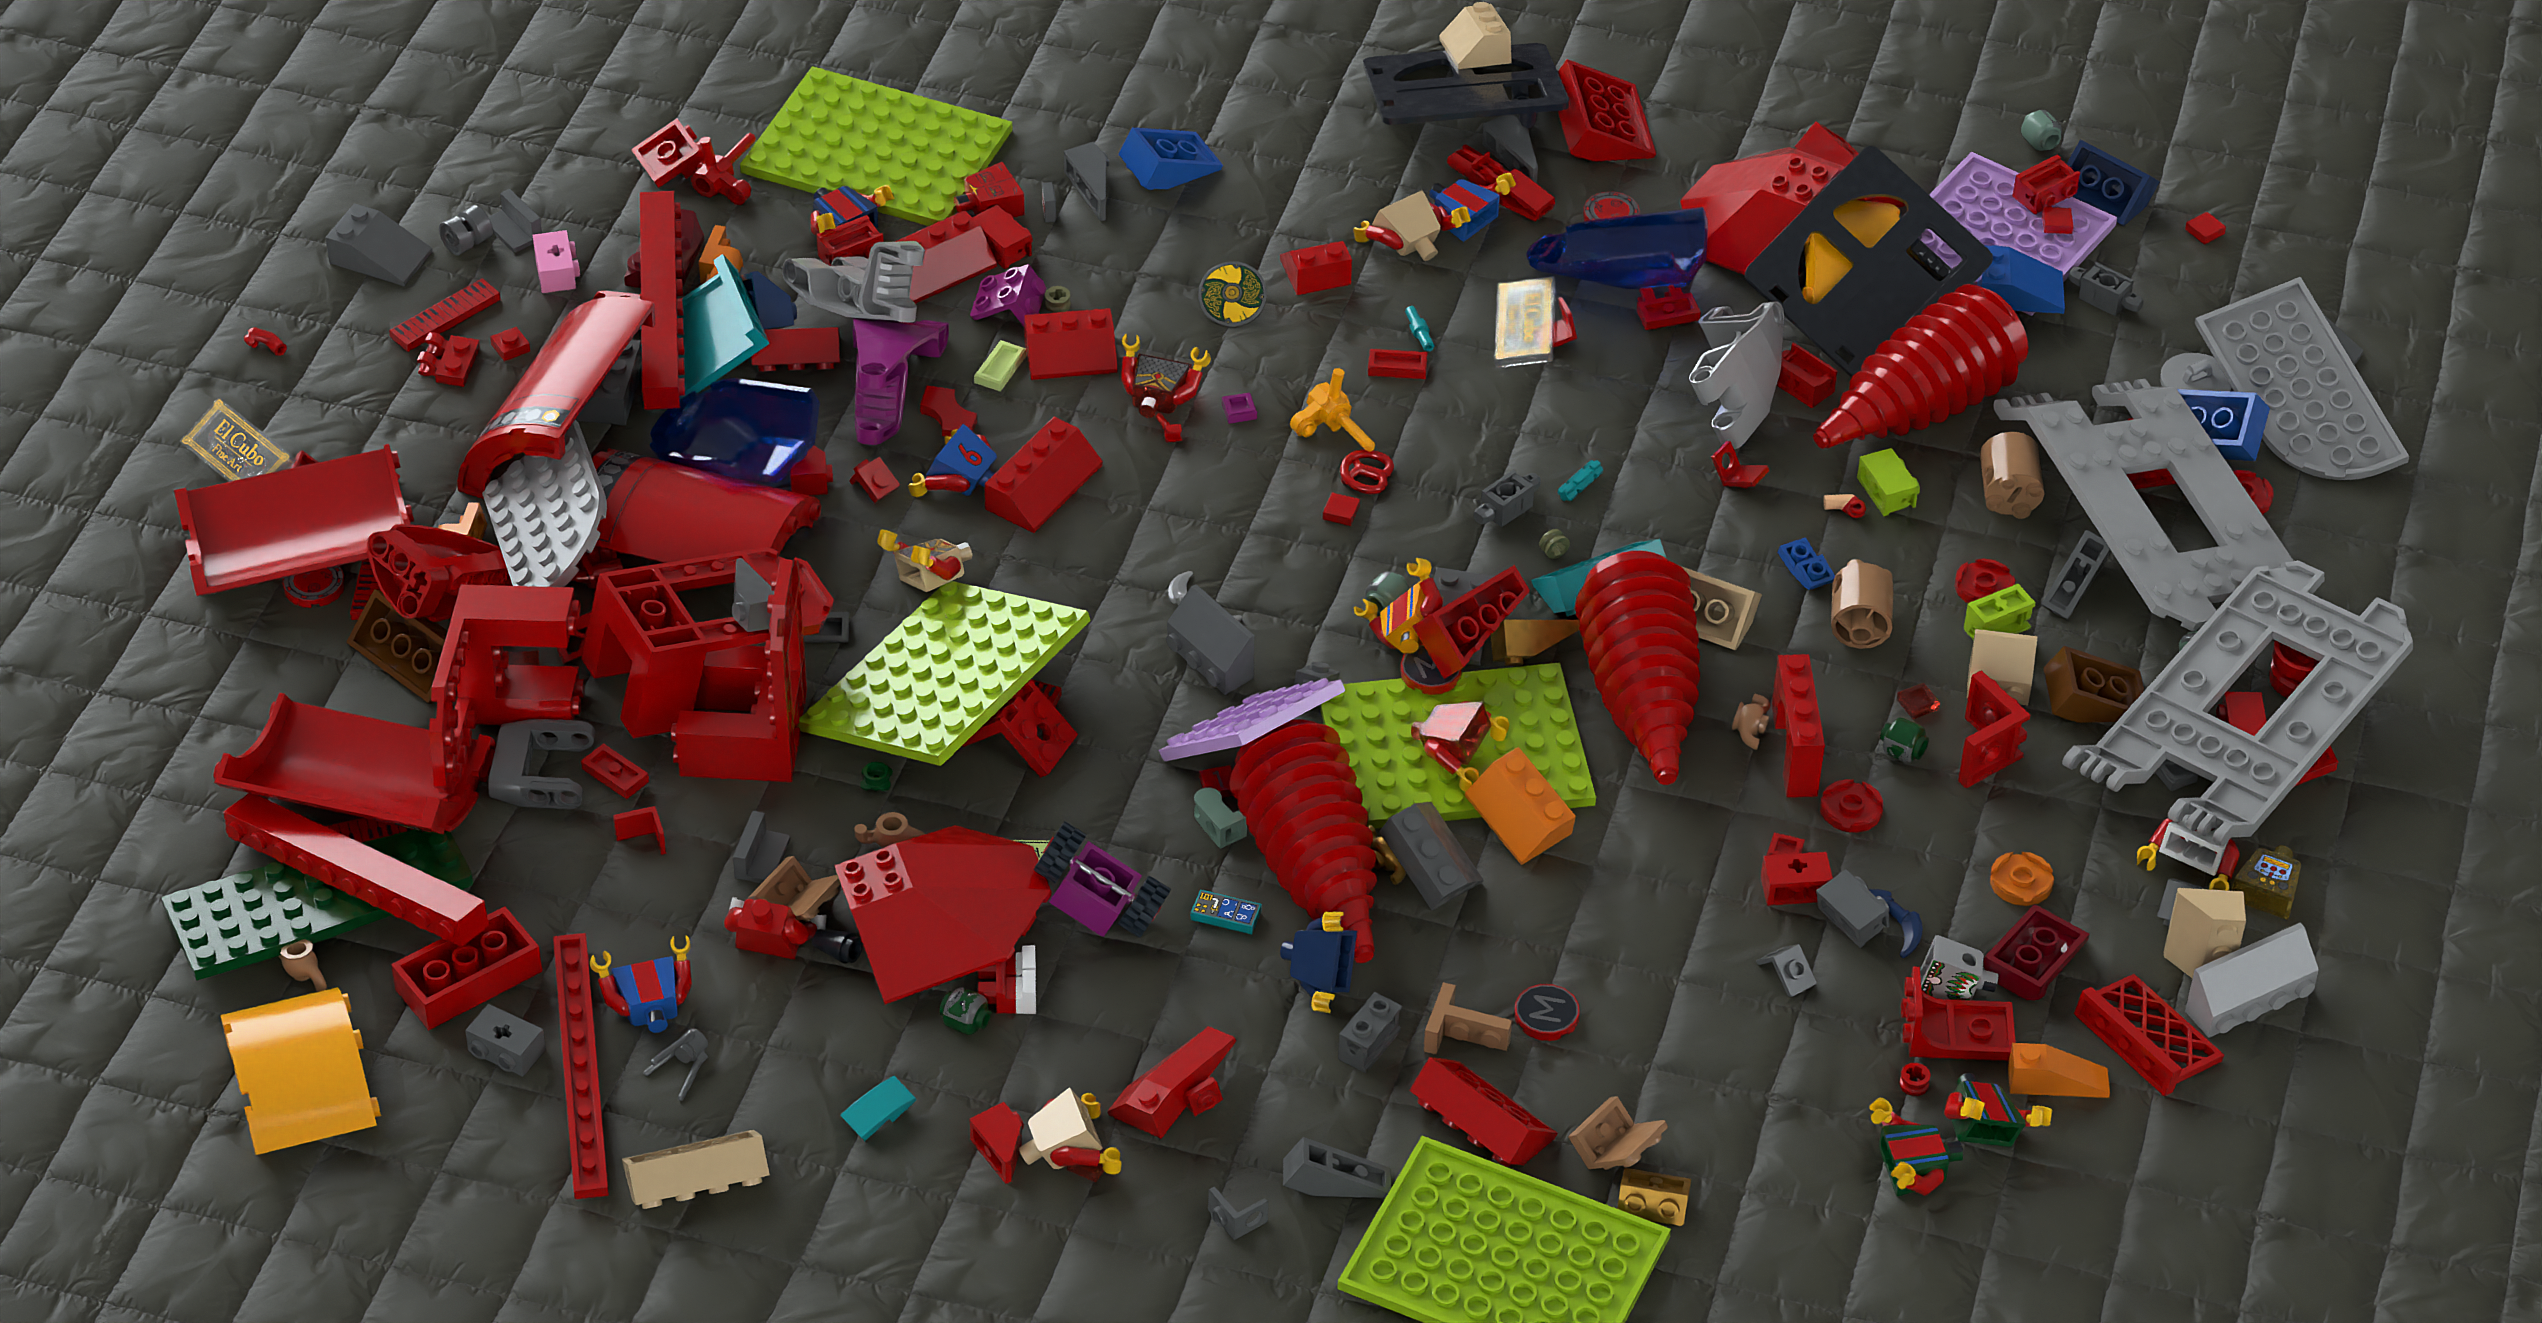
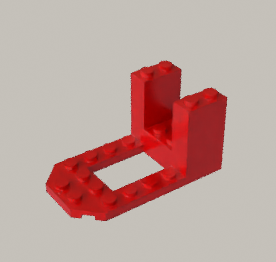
M769 547L599 573L582 661L594 679L630 673L620 719L632 738L671 732L672 723H678L680 710H694L707 652L765 643L771 637L769 636V629L747 632L733 617L695 623L675 592L734 583L736 559L738 558L744 559L771 586L772 573L778 572L780 559H785L778 556L779 551ZM795 557L794 560L799 562L804 636L818 634L832 610L834 599L809 563Z
M780 559L778 572L772 573L771 589L774 591V595L769 594L767 602V612L772 614L769 622V636L771 637L770 640H766L765 646H741L706 653L694 708L751 711V714L680 710L678 723H672L671 741L676 742L673 750V762L679 764L680 776L776 782L793 781L801 733L799 720L804 715L807 698L798 560Z
M461 584L431 692V701L437 702L436 719L430 718L429 723L433 786L438 788L440 794H453L456 782H461L462 764L467 762V747L471 746L472 729L476 728V724L501 725L533 718L574 721L575 715H580L581 698H584L585 680L579 679V667L508 665L509 653L508 651H503V646L567 648L570 636H575L576 619L580 617V600H575L574 588ZM456 684H457V696H458V698H457V702H456V705H455V709H453L452 702H455V700H456Z

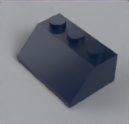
M2081 139L2067 162V165L2074 172H2080L2078 190L2072 197L2117 217V223L2123 226L2147 206L2160 183L2152 176Z

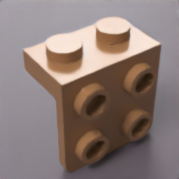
M791 856L785 858L748 898L754 900L765 899L770 903L788 906L798 921L803 920L807 922L819 913L818 907L823 902L830 900L838 893L837 887L841 882L838 875L812 881L797 859Z
M1617 1096L1610 1097L1568 1138L1588 1169L1603 1168L1607 1170L1614 1166L1623 1165L1624 1167H1630L1637 1163L1642 1157L1640 1154L1646 1148L1655 1145L1662 1139L1661 1134L1668 1128L1665 1120L1635 1124Z

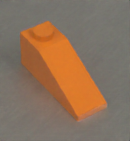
M2012 1043L2008 1064L2010 1094L2109 1098L2108 1068L2047 1044Z

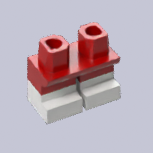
M1035 945L1022 946V952L1013 953L1010 959L978 970V979H996V981L978 982V994L986 997L988 1004H996L997 1013L1036 1014Z

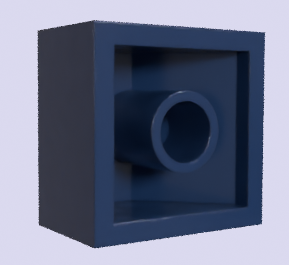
M758 271L741 275L764 330L783 329L794 325V320L797 319V308L794 302L791 303V297Z

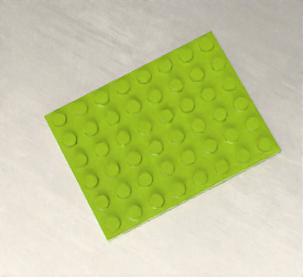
M812 66L740 163V173L813 194L822 187L832 192L842 186H848L858 193L871 196L874 194L875 189L889 185L894 199L888 200L884 206L878 207L877 212L931 226L956 214L954 197L965 194L964 180L966 177L988 167L1012 132L1013 124L1012 121Z
M950 581L940 586L921 606L904 619L891 634L886 636L875 649L850 670L844 678L833 688L829 689L814 706L810 707L800 718L799 729L802 732L941 766L1091 621L1089 613L1086 610Z
M1560 663L1462 672L1461 679L1457 681V685L1452 690L1435 695L1423 694L1420 689L1415 688L1413 690L1409 688L1402 678L1343 684L1345 692L1319 706L1323 724L1334 728L1338 732L1340 746L1346 749L1349 754V766L1355 771L1357 777L1356 786L1363 794L1362 806L1365 807L1369 816L1367 827L1371 825L1374 828H1382L1393 815L1415 803L1432 802L1444 821L1481 817L1465 797V791L1460 789V777L1456 773L1450 774L1425 753L1424 746L1427 740H1416L1419 738L1420 731L1431 732L1428 739L1430 740L1433 736H1440L1442 738L1443 735L1445 736L1446 730L1482 727L1470 719L1459 723L1455 728H1450L1444 723L1445 710L1449 706L1463 701H1470L1492 714V718L1497 716L1506 717L1510 724L1504 741H1496L1491 738V727H1489L1468 763L1461 765L1464 769L1473 767L1478 771L1480 777L1494 761L1519 747L1569 808L1595 806L1596 795Z
M1422 1135L1338 1279L1337 1289L1423 1323H1625L1670 1238L1671 1229Z

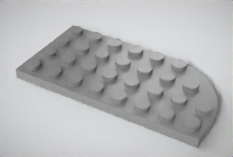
M2301 277L2195 318V325L2234 392L2257 393L2269 406L2270 410L2262 439L2273 453L2284 462L2307 474L2333 480L2367 478L2408 463V453Z
M576 420L564 435L566 453L561 460L525 455L520 460L514 461L500 478L491 481L486 486L485 491L482 492L513 586L565 587L579 571L576 565L585 551L587 553L592 552L601 534L597 528L600 520L606 518L607 500L581 428Z

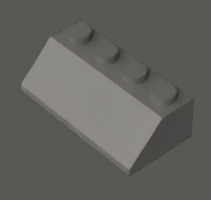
M2298 923L2194 970L2185 1012L2208 1038L2219 1033H2226L2236 1025L2245 1021H2253L2263 1013L2272 1009H2280L2286 1003L2299 997L2304 998L2314 991L2319 969L2305 927Z

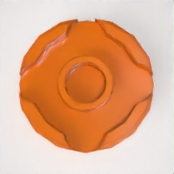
M2009 852L1997 858L1992 865L1990 885L1994 893L2002 900L2011 904L2022 906L2039 904L2047 899L2053 890V870L2050 864L2042 857L2033 853L2022 852L2021 855H2013V852Z

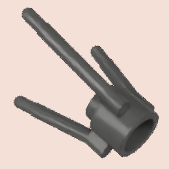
M688 1029L679 1040L651 1060V1065L644 1070L643 1074L649 1076L674 1055L684 1063L694 1061L678 1095V1100L683 1101L700 1066L708 1058L704 1052L708 1047L706 1037L696 1029Z

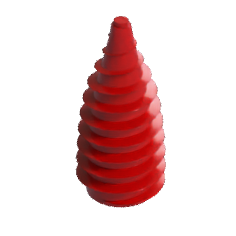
M1964 284L1959 286L1954 292L1944 294L1937 303L1928 305L1921 315L1910 318L1905 327L1895 330L1890 340H1886L1878 345L1875 354L1868 356L1863 361L1861 371L1855 373L1850 380L1849 390L1842 394L1839 407L1833 409L1830 416L1816 429V433L1813 434L1814 442L1819 448L1824 449L1831 448L1840 443L1844 444V442L1856 438L1864 440L1865 435L1869 434L1883 439L1887 436L1888 430L1895 435L1904 436L1909 432L1910 427L1915 430H1924L1929 426L1930 421L1942 423L1949 414H1961L1967 405H1978L1984 396L1997 394L2001 386L2005 387L2014 384L2018 376V365L2023 363L2028 355V340L2019 317L2000 295L1978 285Z
M1628 551L1612 555L1596 564L1590 570L1585 584L1580 589L1576 598L1575 611L1579 620V630L1583 638L1584 650L1588 656L1589 668L1594 675L1595 685L1602 695L1605 708L1611 713L1615 725L1625 732L1627 739L1637 746L1639 753L1647 759L1655 779L1662 785H1669L1674 783L1679 775V756L1682 753L1680 745L1687 737L1686 727L1694 719L1693 707L1699 697L1697 689L1700 681V670L1698 668L1700 652L1697 648L1699 635L1696 629L1697 616L1693 610L1694 598L1690 591L1691 579L1681 566L1659 554L1648 551Z
M1293 719L1240 747L1235 759L1236 764L1230 775V789L1238 800L1240 812L1246 817V825L1250 833L1255 837L1256 846L1265 855L1267 866L1272 872L1277 874V880L1281 887L1290 892L1293 902L1297 906L1306 909L1308 915L1313 920L1323 916L1325 912H1343V916L1340 917V926L1343 927V930L1357 931L1354 960L1357 963H1366L1374 957L1373 952L1375 950L1371 929L1373 921L1370 919L1369 910L1373 907L1375 900L1368 894L1375 887L1377 876L1371 871L1376 863V854L1370 848L1373 843V833L1367 827L1369 816L1365 807L1362 806L1363 794L1356 786L1357 777L1355 771L1349 766L1350 758L1348 752L1340 746L1338 732L1330 726L1314 721Z

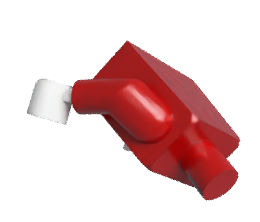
M732 897L724 925L728 931L736 932L735 947L738 949L795 960L799 945L811 939L818 929H826L827 915H816L813 919L802 924L796 919L793 911L788 906L770 903L765 899H745V901Z

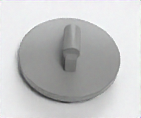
M2179 354L2167 360L2161 369L2160 382L2162 387L2175 386L2176 389L2232 391V387L2216 359L2206 354Z

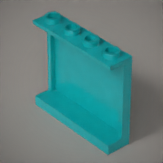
M723 254L713 260L718 274L683 297L684 316H678V318H683L684 335L679 336V338H684L685 355H679V358H684L685 375L679 376V378L685 379V396H680L684 402L770 344L738 269Z

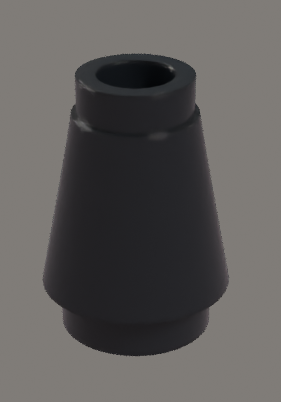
M818 929L812 938V945L843 964L848 962L854 963L862 952V940L853 932Z

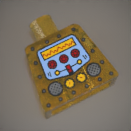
M2279 845L2275 848L2274 852L2259 848L2236 875L2232 891H2242L2244 893L2245 905L2288 920L2295 897L2301 863L2298 860L2292 859L2293 852L2287 846Z

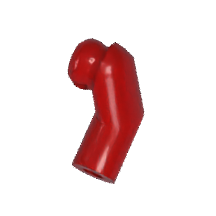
M253 327L244 336V341L252 348L257 347L259 342H262L277 356L283 355L287 350L286 344L275 333Z

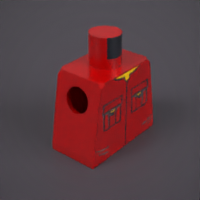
M1003 162L966 177L964 180L965 194L954 197V204L958 213L964 210H972L975 215H978L998 205L1006 213L1011 214L1012 217L1025 215L1024 192Z

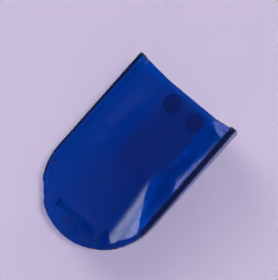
M1703 207L1590 220L1566 226V232L1563 234L1553 235L1549 233L1533 243L1526 253L1529 265L1541 272L1622 289H1640L1669 285L1680 288L1690 284L1706 261L1708 221Z
M738 378L715 381L710 384L711 389L697 394L694 390L681 398L680 408L667 409L653 426L650 433L653 439L652 443L649 444L654 454L663 461L743 480L777 483L784 479L788 471L797 462L804 459L807 452L815 445L820 401L811 388Z

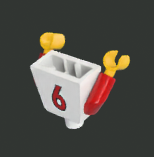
M2186 814L2182 821L2178 823L2168 818L2162 821L2149 839L2150 845L2142 846L2137 851V865L2143 859H2149L2147 862L2148 871L2155 868L2156 852L2159 850L2163 854L2208 874L2217 875L2218 878L2211 881L2209 890L2229 891L2227 880L2232 879L2240 856L2234 840L2230 839L2224 846L2213 841V834L2218 828H2212L2206 836L2198 834L2197 829L2194 831L2188 829L2186 821L2190 814Z

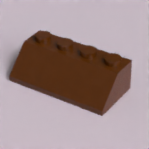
M374 589L346 643L427 703H434L431 701L432 685L448 631L426 617L413 619L402 617L387 601L382 591Z

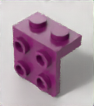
M1029 264L1018 268H1010L1006 272L995 276H987L980 283L970 316L973 320H978L1010 309L1024 327V315L1039 313L1047 289L1045 283L1037 276Z

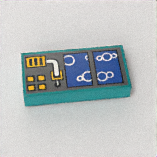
M1200 889L1191 910V920L1253 934L1262 912V904Z

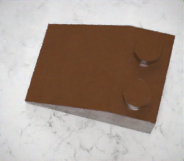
M2063 646L2043 667L2052 714L2077 723L2117 722L2144 692L2139 670L2067 646Z

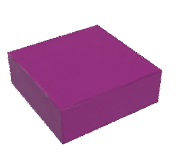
M1250 392L1222 397V407L1228 424L1257 419V410Z

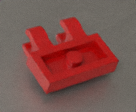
M1678 280L1666 282L1668 292H1664V298L1656 299L1651 285L1639 287L1641 297L1637 298L1636 311L1645 330L1693 322L1700 319L1701 311L1692 293L1683 294Z
M428 333L425 343L429 344L427 351L420 352L417 363H421L418 374L435 376L437 383L464 387L480 349L479 340L451 335L449 341H447L438 333ZM442 356L441 360L437 359L436 357Z

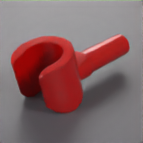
M1158 413L1156 419L1164 429L1165 441H1182L1181 424L1170 425L1164 416Z

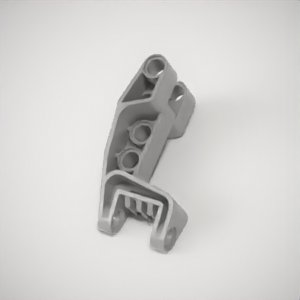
M917 241L877 242L871 247L868 259L862 256L836 257L832 261V265L829 266L816 258H793L785 260L782 273L785 282L809 305H814L845 317L914 322L917 305L909 298L913 266L923 265L925 249Z
M1779 302L1762 303L1750 314L1734 315L1729 306L1714 307L1698 320L1712 350L1701 355L1689 376V380L1702 405H1708V403L1719 398L1721 406L1711 424L1721 445L1726 441H1731L1734 450L1741 447L1770 412V406L1781 371L1784 310Z

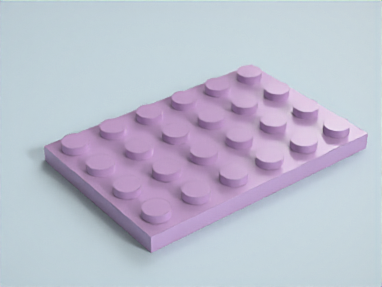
M1323 678L1316 682H1307L1301 686L1296 684L1287 689L1286 687L1280 688L1274 692L1269 690L1262 694L1256 693L1243 699L1242 705L1236 708L1232 706L1217 713L1218 718L1211 721L1207 719L1192 726L1193 731L1186 734L1180 733L1167 740L1168 746L1160 749L1159 752L1163 761H1169L1243 746L1346 690L1341 679L1328 682L1327 678Z

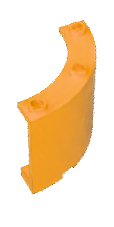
M1854 200L1833 211L1834 218L1867 248H1872L1900 219L1898 217L1900 210L1895 205L1888 203ZM1812 233L1804 244L1806 287H1804L1802 294L1809 304H1817L1852 269V263L1818 233Z
M338 987L220 1015L240 1092L242 1095L248 1094L251 1106L244 1107L256 1155L377 1126L375 1117L381 1116L377 1097L370 1098L358 1051L364 1048L360 1030L352 1029L348 1013L352 1012L348 993L341 994Z

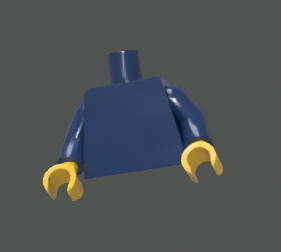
M1325 912L1323 916L1310 922L1306 931H1296L1294 942L1285 941L1280 949L1281 958L1291 961V976L1300 980L1303 989L1312 997L1311 1006L1314 1011L1330 1013L1329 1003L1335 998V994L1330 993L1350 991L1357 931L1343 930V927L1340 926V917L1343 916V912Z

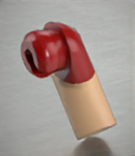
M1853 494L1824 495L1825 510L1840 509L1852 518H1860L1866 512L1865 503Z

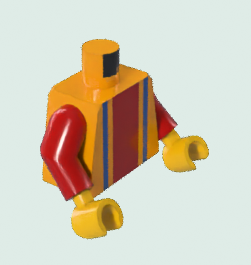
M1416 558L1418 565L1414 563L1407 564L1408 573L1420 577V581L1380 612V616L1377 617V605L1366 599H1362L1366 604L1365 611L1359 607H1354V613L1357 616L1370 621L1369 627L1381 643L1390 649H1398L1403 654L1416 652L1419 644L1422 643L1412 626L1443 606V597H1441L1434 579L1429 577L1432 569L1431 563L1421 558Z

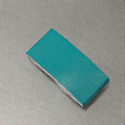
M892 1076L863 1095L840 1116L865 1142L888 1119L893 1123L917 1099L895 1076Z

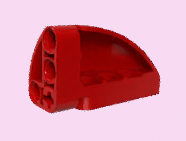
M395 524L391 530L373 532L367 540L369 561L378 586L391 606L406 619L426 617L432 622H438L452 618L461 584L513 586L500 547L471 536L435 527Z

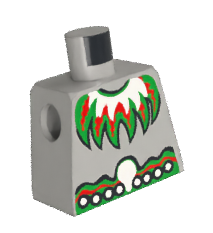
M1935 935L1920 969L1921 989L1926 994L1939 999L1972 1000L1976 989L1989 992L1995 991L1998 973L1983 970L1984 954L1980 950Z

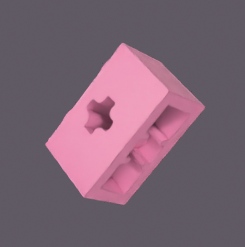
M567 230L534 234L533 244L541 292L549 293L576 289L575 277H580L578 260H572L577 258L574 241L569 242Z

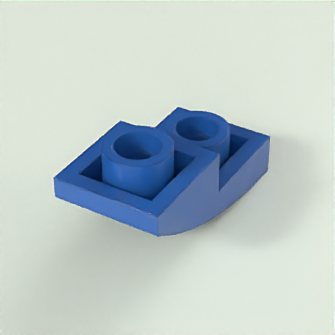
M1806 537L1779 547L1777 553L1793 576L1808 590L1833 582L1835 575L1823 554L1817 556Z

